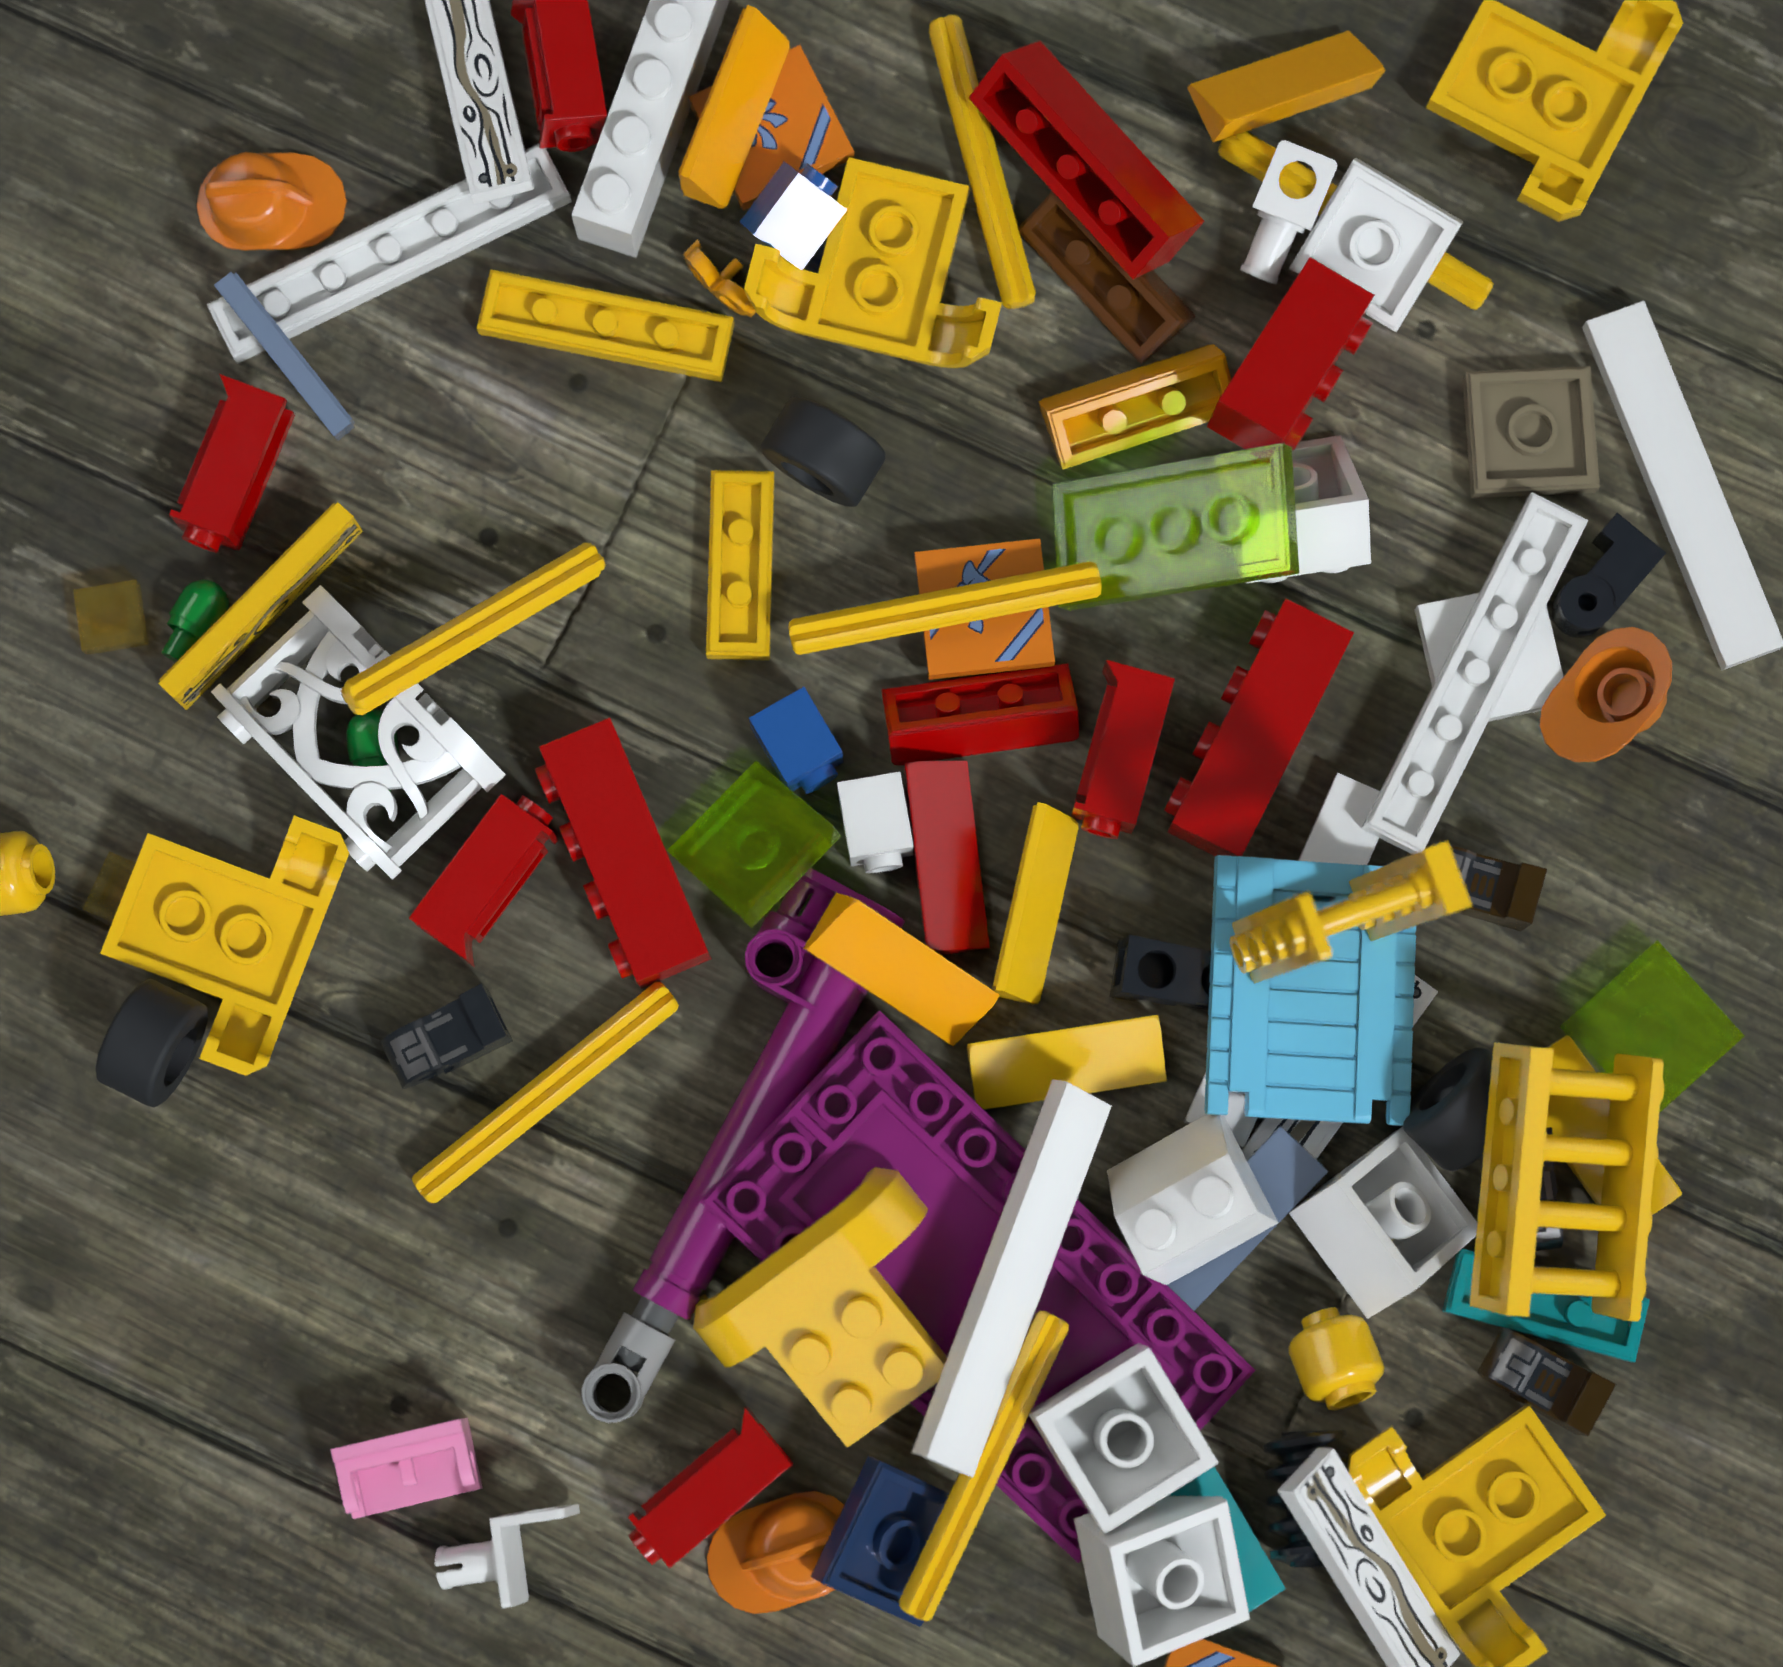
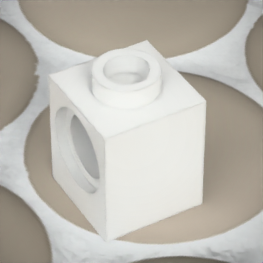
M894 772L837 782L850 865L864 864L865 873L886 872L903 867L902 858L913 856L914 846L901 773Z

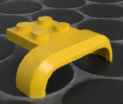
M1483 0L1433 92L1426 109L1535 164L1516 201L1557 222L1579 216L1584 210L1589 196L1652 78L1683 25L1677 3L1672 0H1624L1598 50L1595 52L1495 0Z
M850 157L847 160L837 202L847 210L828 235L819 272L814 273L804 269L800 270L795 265L786 261L781 256L780 250L755 244L744 286L745 295L757 314L777 327L817 339L943 368L966 367L990 353L1002 302L980 297L977 298L976 303L967 306L941 303L969 194V186Z
M294 815L269 879L147 833L100 954L223 999L199 1059L247 1076L268 1065L321 924L348 859L349 851L340 832Z
M874 1167L866 1174L862 1183L827 1214L720 1293L711 1298H708L705 1294L699 1297L701 1300L695 1306L693 1329L724 1367L736 1365L763 1347H766L848 1448L938 1383L948 1358L874 1267L915 1230L924 1219L928 1208L897 1170Z
M1530 1405L1521 1407L1422 1478L1405 1451L1407 1449L1406 1445L1392 1426L1351 1453L1348 1459V1473L1439 1621L1474 1667H1527L1547 1653V1648L1535 1631L1523 1622L1500 1591L1607 1515Z

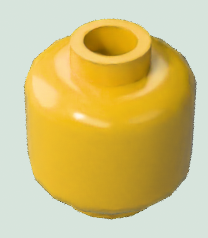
M25 831L0 833V916L34 911L45 900L46 894L54 886L55 866L52 855L46 846L39 844L35 837Z
M1336 1307L1316 1311L1302 1319L1301 1323L1304 1330L1292 1339L1288 1350L1305 1395L1313 1402L1326 1403L1329 1410L1347 1408L1372 1397L1377 1392L1374 1384L1382 1377L1385 1369L1366 1321L1356 1315L1340 1316Z

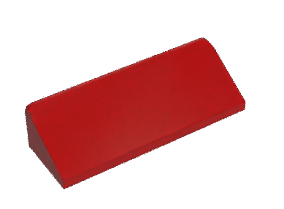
M1068 663L881 689L893 765L899 766L905 765L906 762L934 761L1077 740L1079 737L1078 708Z
M906 762L904 770L925 945L940 955L990 949L968 762Z

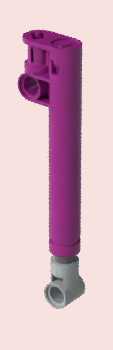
M792 862L788 869L794 877L792 884L777 911L768 912L758 933L748 943L745 952L746 968L753 983L763 991L788 1003L650 1256L649 1260L651 1263L648 1269H643L633 1291L642 1297L632 1315L626 1312L623 1313L593 1370L585 1378L582 1387V1402L587 1412L597 1420L606 1423L621 1422L634 1416L641 1408L646 1393L675 1342V1339L669 1336L679 1316L690 1321L695 1312L696 1304L701 1300L698 1298L702 1290L706 1291L735 1238V1235L698 1200L830 1062L868 992L803 949L834 895L839 893L858 899L901 929L905 923L902 918L885 907L801 863ZM810 894H813L806 908L804 909L802 915L799 917L798 914L800 913L808 896ZM772 945L785 947L793 956L791 968L780 977L765 976L757 968L758 955L763 949ZM611 1373L624 1377L631 1387L629 1403L618 1412L608 1411L603 1408L596 1395L598 1383L603 1377Z

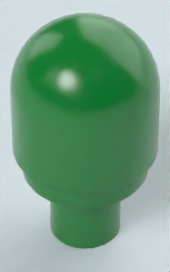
M196 580L182 590L169 612L170 619L167 625L174 631L161 651L165 657L176 663L229 609L228 596L219 584L210 580Z
M373 709L364 715H354L350 720L346 737L349 762L353 766L388 765L381 752L378 739L379 723L384 711ZM396 731L394 743L400 757L398 732Z

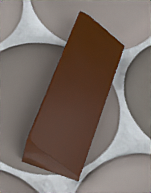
M1053 191L1018 227L1022 237L1140 364L1150 359L1195 318L1194 313L1154 270L1132 279Z

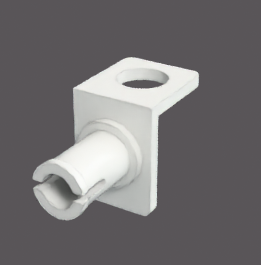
M1286 140L1279 142L1253 204V208L1259 210L1257 215L1262 217L1245 263L1240 268L1241 271L1277 284L1279 279L1277 277L1296 233H1303L1305 228L1312 230L1337 169V162ZM1294 161H1302L1309 164L1315 171L1317 179L1312 193L1301 199L1288 197L1283 193L1279 185L1280 172L1284 166Z
M579 1503L509 1513L490 1518L491 1541L452 1547H438L435 1554V1567L457 1563L463 1565V1568L449 1569L446 1572L436 1573L440 1587L446 1590L455 1586L496 1581L499 1586L502 1608L514 1607L528 1602L529 1595L519 1524L561 1519L580 1514Z

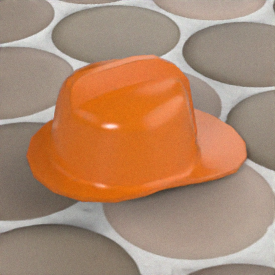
M242 152L231 155L208 173L200 186L197 210L200 224L210 238L228 249L244 251L294 250L316 246L332 236L343 220L347 200L343 183L332 167L314 156L298 153Z
M1636 627L1616 628L1597 637L1582 652L1576 663L1551 691L1542 707L1540 729L1545 743L1562 758L1574 762H1596L1616 754L1636 734L1649 729L1660 718L1667 703V691L1672 682V660L1666 646L1653 633Z
M816 1491L794 1493L743 1510L729 1518L712 1537L707 1554L709 1578L718 1595L735 1609L760 1614L776 1612L825 1596L834 1591L835 1589L818 1582L810 1576L842 1512L844 1504L834 1496Z

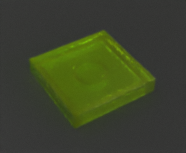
M755 761L667 851L676 862L752 928L838 841L841 835L830 822L760 763Z
M1658 940L1651 943L1560 1025V1028L1573 1039L1579 1049L1603 1073H1613L1614 1057L1618 1053L1661 1058L1664 1062V1096L1660 1104L1659 1113L1745 1037Z

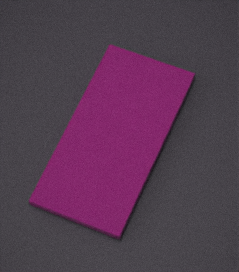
M877 1011L698 1201L754 1255L763 1261L847 1198L874 1167L897 1170L928 1210L924 1219L915 1230L874 1267L948 1357L1026 1150L881 1011ZM1076 1200L1033 1315L1034 1318L1038 1311H1046L1066 1321L1069 1325V1331L1032 1408L1132 1346L1140 1343L1150 1348L1197 1428L1201 1431L1256 1370L1167 1285L1144 1276L1132 1251L1085 1206ZM938 1383L910 1402L924 1417ZM1028 1415L996 1485L1079 1563L1082 1560L1074 1519L1090 1512L1061 1470Z

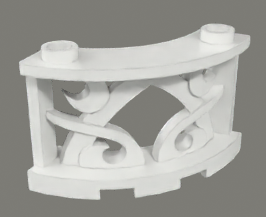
M320 585L302 602L310 610L227 689L220 683L211 691L226 708L217 718L243 744L253 737L349 836L344 840L349 855L365 871L368 872L377 864L393 880L402 871L399 866L481 788L488 792L506 774L427 693L418 701L415 699L424 690L418 683L395 696L388 703L381 716L378 739L381 752L388 765L370 767L348 766L320 759L316 734L320 695L333 702L347 704L341 695L342 688L334 687L325 682L328 673L337 681L342 682L340 675L344 668L355 666L359 669V673L390 656ZM311 657L306 670L300 668ZM289 677L300 682L297 695L290 690L277 689ZM269 696L280 699L281 709L276 715L264 717L257 713L256 709ZM410 725L418 729L420 736L418 742L413 746L402 744L406 753L414 759L402 762L395 747L394 734L400 727ZM293 729L296 760L272 735L282 734ZM461 767L463 768L426 803L417 785L433 781ZM318 783L353 790L348 799L347 813ZM403 788L413 802L417 813L390 839L384 842L370 829L366 814L373 806H383L386 808L390 820L394 821L397 815V803L389 790Z

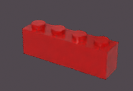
M1041 41L1002 54L968 97L1132 279L1168 263L1205 222Z
M1286 598L1277 615L1265 610L1248 643L1259 649L1249 671L1237 665L1220 698L1231 704L1221 726L1211 721L1208 722L1192 754L1203 760L1193 782L1180 777L1164 809L1165 812L1175 816L1167 833L1213 856L1238 857L1243 855L1354 634L1353 631Z
M609 717L540 746L539 748L546 764L535 768L536 774L549 804L560 799L570 822L559 826V829L573 862L585 857L594 878L593 881L584 884L583 887L597 920L607 916L611 919L618 939L607 944L621 978L634 975L637 984L642 989L652 985L654 982H659L711 960L611 718Z

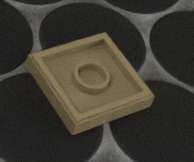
M1591 366L1465 372L1462 378L1471 498L1529 496L1531 492L1539 496L1596 493L1598 491L1600 483Z

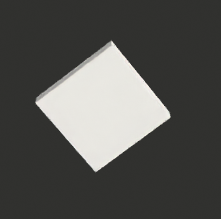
M1355 158L1297 254L1290 269L1299 274L1309 257L1371 292L1375 296L1365 314L1397 332L1464 221L1365 162Z
M1479 593L1421 604L1415 608L1432 687ZM1547 605L1489 721L1541 711L1551 691L1563 678Z

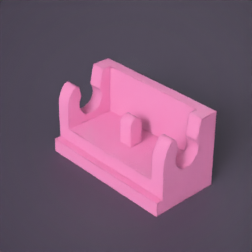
M468 1418L331 1449L346 1514L351 1513L353 1519L483 1488Z

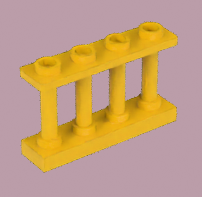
M1446 841L1349 880L1353 893H1350L1345 901L1316 910L1311 894L1307 891L1232 922L1235 935L1230 937V948L1238 968L1244 974L1249 972L1255 984L1332 957L1327 937L1352 927L1358 926L1361 930H1367L1370 940L1374 941L1471 907L1470 898L1449 842Z
M1494 1042L1470 1306L1508 1316L1529 1317L1532 1293L1592 1296L1591 1308L1593 1313L1624 1321H1639L1641 1318L1642 1300L1646 1293L1645 1265L1648 1235L1652 1227L1651 1199L1654 1169L1658 1162L1657 1133L1659 1111L1664 1096L1663 1060L1661 1058L1618 1053L1614 1057L1613 1073L1552 1068L1554 1049ZM1561 1095L1610 1099L1607 1139L1546 1134L1549 1096ZM1555 1161L1604 1165L1601 1204L1540 1200L1543 1162ZM1548 1227L1598 1231L1595 1270L1534 1267L1537 1228Z

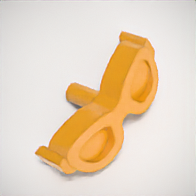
M697 239L684 252L685 262L691 273L703 287L709 290L729 309L740 315L752 317L756 311L745 295L744 289L731 281L743 268V265L734 258L719 274L713 263L700 250L701 244Z

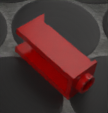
M513 0L511 16L523 25L522 33L538 130H541L539 148L557 147L561 151L576 152L587 149L592 144H598L606 122L607 112L588 0Z
M221 374L219 375L228 395L227 401L220 399L177 501V504L182 508L181 511L177 512L171 509L169 516L184 531L182 535L183 540L215 553L218 552L220 545L240 551L295 417L294 411L285 408L287 400L284 397Z
M1105 660L1102 673L1109 685H1107L1075 799L1077 802L1074 804L1071 817L1083 821L1081 829L1085 832L1104 838L1118 839L1120 831L1132 834L1135 828L1175 678Z
M501 794L410 915L409 919L474 967L473 939L481 943L548 853L544 846L545 842L548 840L556 845L559 841L555 833L547 827L553 817L523 795L515 804Z
M746 1406L744 1408L741 1435L735 1427L732 1428L641 1505L647 1513L644 1517H642L638 1510L630 1514L628 1519L636 1528L628 1536L651 1565L662 1559L670 1569L793 1464V1461Z

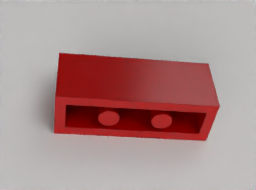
M1309 257L1219 398L1206 427L1272 465L1283 446L1294 451L1314 419L1304 413L1314 397L1324 403L1344 371L1334 365L1343 350L1355 355L1372 327L1373 322L1365 318L1364 315L1375 295Z

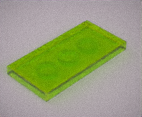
M1284 443L1053 484L1057 567L1088 561L1095 562L1099 569L1102 583L1101 595L1097 598L1061 604L1059 607L1071 611L1300 574L1292 447Z

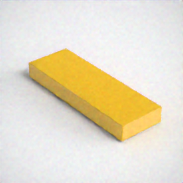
M711 470L707 659L770 660L774 471Z

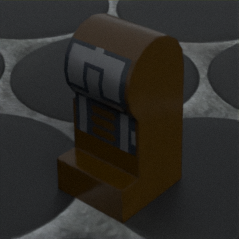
M1428 843L1426 845V848L1435 846L1440 843ZM1450 845L1472 904L1471 907L1456 913L1520 932L1533 923L1547 868L1524 862L1515 864Z
M1504 1327L1500 1329L1477 1372L1479 1376L1509 1393V1397L1523 1405H1530L1533 1411L1573 1434L1582 1436L1590 1435L1617 1385L1597 1373L1589 1372L1555 1354L1535 1341Z

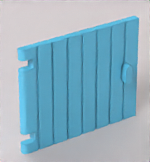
M1215 856L1205 1114L1227 1116L1229 1092L1245 1093L1244 1113L1246 1117L1369 1124L1372 1115V1100L1386 1101L1387 1125L1403 1126L1404 1120L1410 1114L1416 926L1374 941L1370 940L1367 930H1361L1358 926L1352 927L1327 937L1332 957L1255 984L1249 972L1244 974L1240 971L1230 948V937L1235 935L1232 922L1307 891L1311 894L1316 910L1348 899L1349 894L1353 893L1349 880L1383 866L1243 856Z

